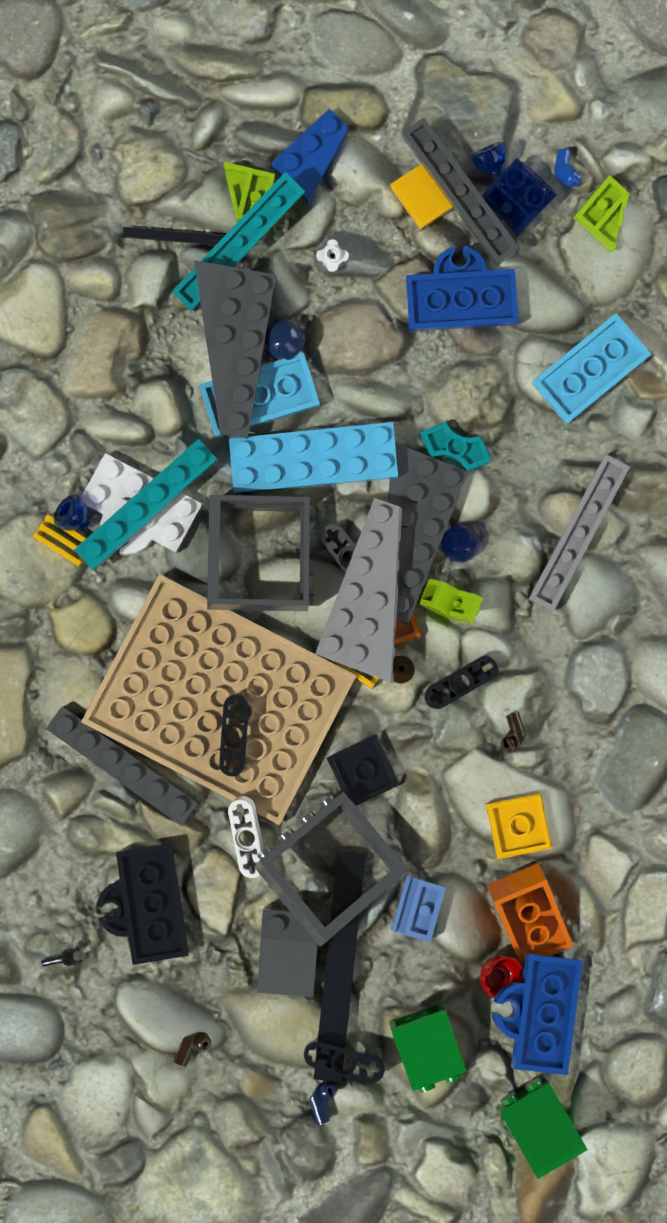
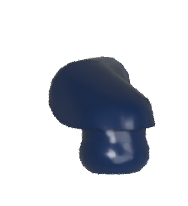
M328 1082L318 1084L309 1099L317 1125L330 1121L326 1104L335 1095V1087Z

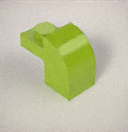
M427 578L417 604L451 620L463 624L465 622L473 624L475 617L480 611L483 598L474 593L458 590L443 581Z

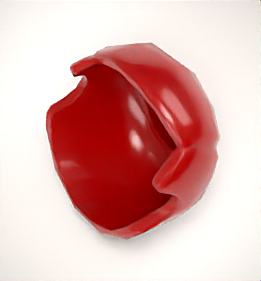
M497 955L489 958L483 964L480 973L483 991L494 998L505 985L511 982L522 981L520 974L521 969H523L522 964L514 957Z

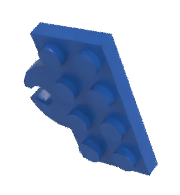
M450 247L437 258L433 274L406 275L409 332L518 325L519 323L515 269L487 270L483 257L479 252L470 247H463L462 254L467 260L464 266L453 264L451 259L455 251L454 247Z
M526 953L522 981L511 982L505 985L495 995L494 1002L501 1005L511 1002L513 1005V1011L507 1017H503L498 1012H491L496 1027L504 1035L514 1039L511 1061L513 1069L568 1075L582 960Z

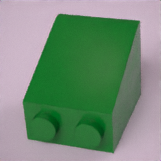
M442 1002L389 1021L392 1035L413 1091L427 1092L436 1087L435 1083L443 1080L446 1083L457 1081L462 1078V1073L467 1072Z
M536 1078L525 1085L526 1090L517 1095L515 1092L506 1095L500 1100L501 1104L497 1106L537 1179L588 1150L546 1078L543 1080Z

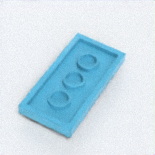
M615 313L533 380L531 384L567 425L648 359L651 353L618 314Z
M304 353L297 354L290 360L284 358L261 365L250 428L320 407ZM209 381L199 384L215 438L225 436L220 434L213 383Z

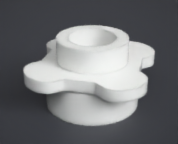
M329 240L327 246L316 253V258L318 261H322L329 272H335L343 262L348 260L349 253L346 250H342L336 240ZM330 254H335V257L331 258Z

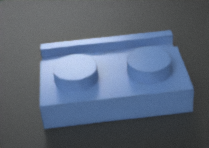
M406 875L391 931L431 942L446 887Z

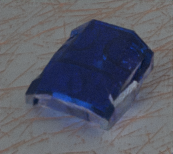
M516 158L482 195L494 214L517 237L558 196L536 172L519 158Z

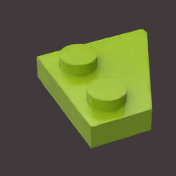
M224 162L236 222H238L274 184L276 176L274 173Z
M609 175L572 218L611 253L617 246L616 239L619 228L622 226L623 211L627 206L630 193Z

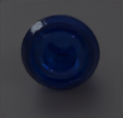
M503 141L490 144L474 152L471 160L478 169L488 172L490 177L496 176L505 171L503 165L507 160V145Z
M73 494L63 499L54 513V525L66 531L85 530L91 522L87 505L78 494Z
M463 524L454 525L447 529L441 540V547L445 556L458 563L467 562L474 558L480 545L479 537L475 530Z

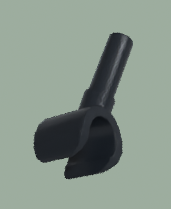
M66 949L62 952V955L42 960V966L62 963L66 966L79 965L83 960L75 961L73 954L81 949Z

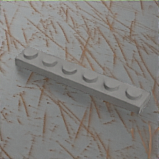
M607 454L604 455L529 596V601L552 613L554 612L630 466Z

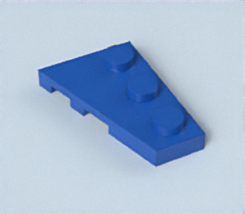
M329 108L271 163V167L280 176L286 172L305 191L302 198L309 204L331 160L335 157L348 132V127Z

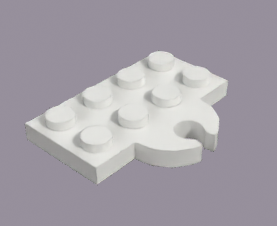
M105 453L79 502L103 515L100 522L101 526L154 478ZM181 493L136 533L125 546L121 547L119 553L121 555L138 554L147 549L152 541L178 553L203 504Z

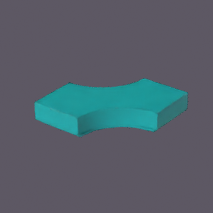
M446 422L420 432L428 455L432 458H451L468 472L492 462L482 436L462 437L454 433Z

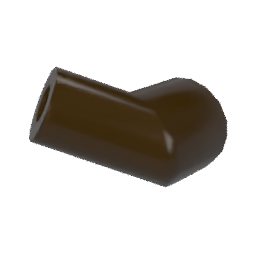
M519 712L506 716L510 730L500 744L504 752L514 753L517 751L526 737Z
M196 1032L185 1036L181 1041L174 1062L180 1066L187 1067L193 1052L202 1049L205 1051L210 1048L211 1039L209 1035L205 1032Z

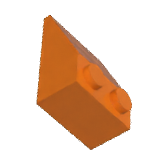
M539 863L487 884L504 928L523 968L526 953L552 956L574 947Z

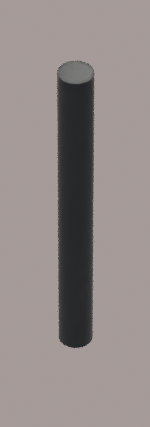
M123 227V238L216 245L225 236Z

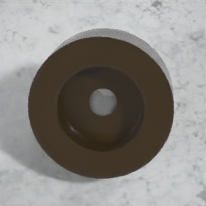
M396 656L393 658L394 682L404 684L410 681L415 672L412 660L406 656Z

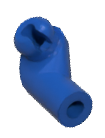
M558 149L554 170L555 176L568 187L579 186L582 177L569 165L571 151L568 149Z

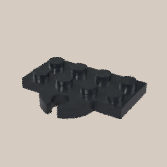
M168 843L116 852L120 880L109 884L101 892L96 908H102L106 903L112 902L118 907V915L115 918L99 917V923L107 932L115 936L129 938L132 965L189 956L173 844Z

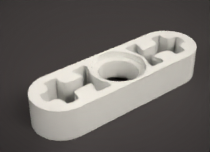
M239 796L233 800L228 809L240 872L245 877L256 878L260 876L257 870H253L251 865H246L250 859L249 851L257 849L252 853L253 861L257 863L260 861L257 856L264 850L256 807L253 800L249 797ZM239 804H242L243 808H248L245 814L246 823L238 826L243 819L241 812H236ZM244 830L251 831L255 836V841L251 844L242 842L240 832Z

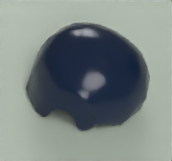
M281 319L272 322L267 327L263 351L274 360H277V357H282L286 360L293 359L301 351L305 343V333L291 320Z

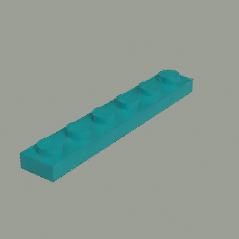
M285 172L201 261L235 267L305 194V191ZM195 267L172 291L191 312L200 304Z
M198 439L74 550L95 571L218 461L217 458Z

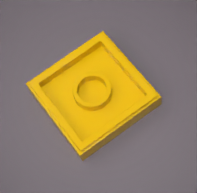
M422 164L390 184V188L420 231L454 209Z
M541 793L485 804L497 859L552 849Z

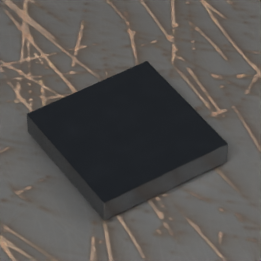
M377 734L327 757V761L341 791L348 796L355 806L400 785Z

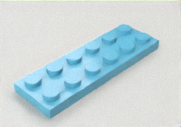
M393 422L249 436L248 439L229 438L234 494L398 478Z

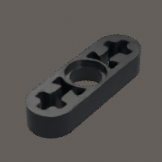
M483 656L434 683L424 693L426 705L432 709H441L487 683L496 676L498 672L497 663L491 657ZM483 661L485 665L490 663L492 666L489 670L490 676L487 677L485 674H481L476 677L479 683L474 684L472 675L466 669L471 668L473 673L480 669V662ZM464 675L467 677L469 685L466 690L458 691L454 688L453 679L455 676ZM447 681L448 687L455 694V697L450 698L448 693L441 698V704H438L436 701L431 702L429 699L432 696L431 690L435 689L437 692L444 690L446 687L442 683Z
M241 695L229 696L223 705L219 766L221 771L227 776H237L245 768L249 704ZM234 700H239L240 705H244V711L241 710L238 713V720L244 719V725L238 723L227 724V718L233 720V711L229 710L228 706L234 704ZM236 727L242 731L243 736L239 743L231 744L228 742L226 733L230 728ZM225 746L230 748L242 747L241 754L235 753V760L240 761V767H235L234 772H229V767L224 765L225 761L230 760L231 755L230 751L225 752Z
M312 1040L304 1049V1059L313 1068L369 1083L378 1082L385 1072L382 1059L370 1053L322 1040ZM316 1046L321 1047V1053L329 1055V1049L335 1050L331 1058L332 1065H326L328 1059L324 1057H319L318 1061L312 1060V1055L308 1053L309 1050H315ZM342 1053L349 1054L353 1060L352 1065L347 1069H341L336 1064L337 1056ZM357 1056L362 1057L360 1062L364 1065H370L371 1061L376 1062V1067L380 1069L379 1072H374L372 1076H369L366 1069L359 1067V1073H355Z

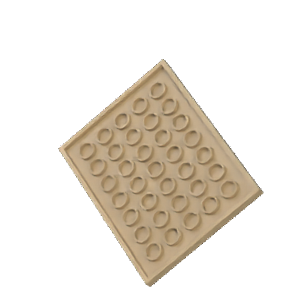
M159 574L81 722L232 801L239 796L249 797L255 804L257 814L280 825L357 675L230 610H207V598ZM231 695H241L249 704L245 768L237 776L225 775L219 766L223 705L225 700ZM234 700V704L228 706V709L233 711V720L227 718V724L238 723L244 725V719L238 720V713L241 710L244 711V705H240L239 700ZM236 727L230 728L226 733V738L231 744L239 743L243 736L242 731ZM225 746V752L230 751L231 755L230 760L225 761L224 765L229 767V772H234L235 767H240V761L235 760V753L241 754L242 747L230 748Z

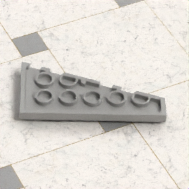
M374 498L315 654L394 684L393 658H395L394 637L397 623V576L400 561L398 555L399 542L401 541L402 508Z

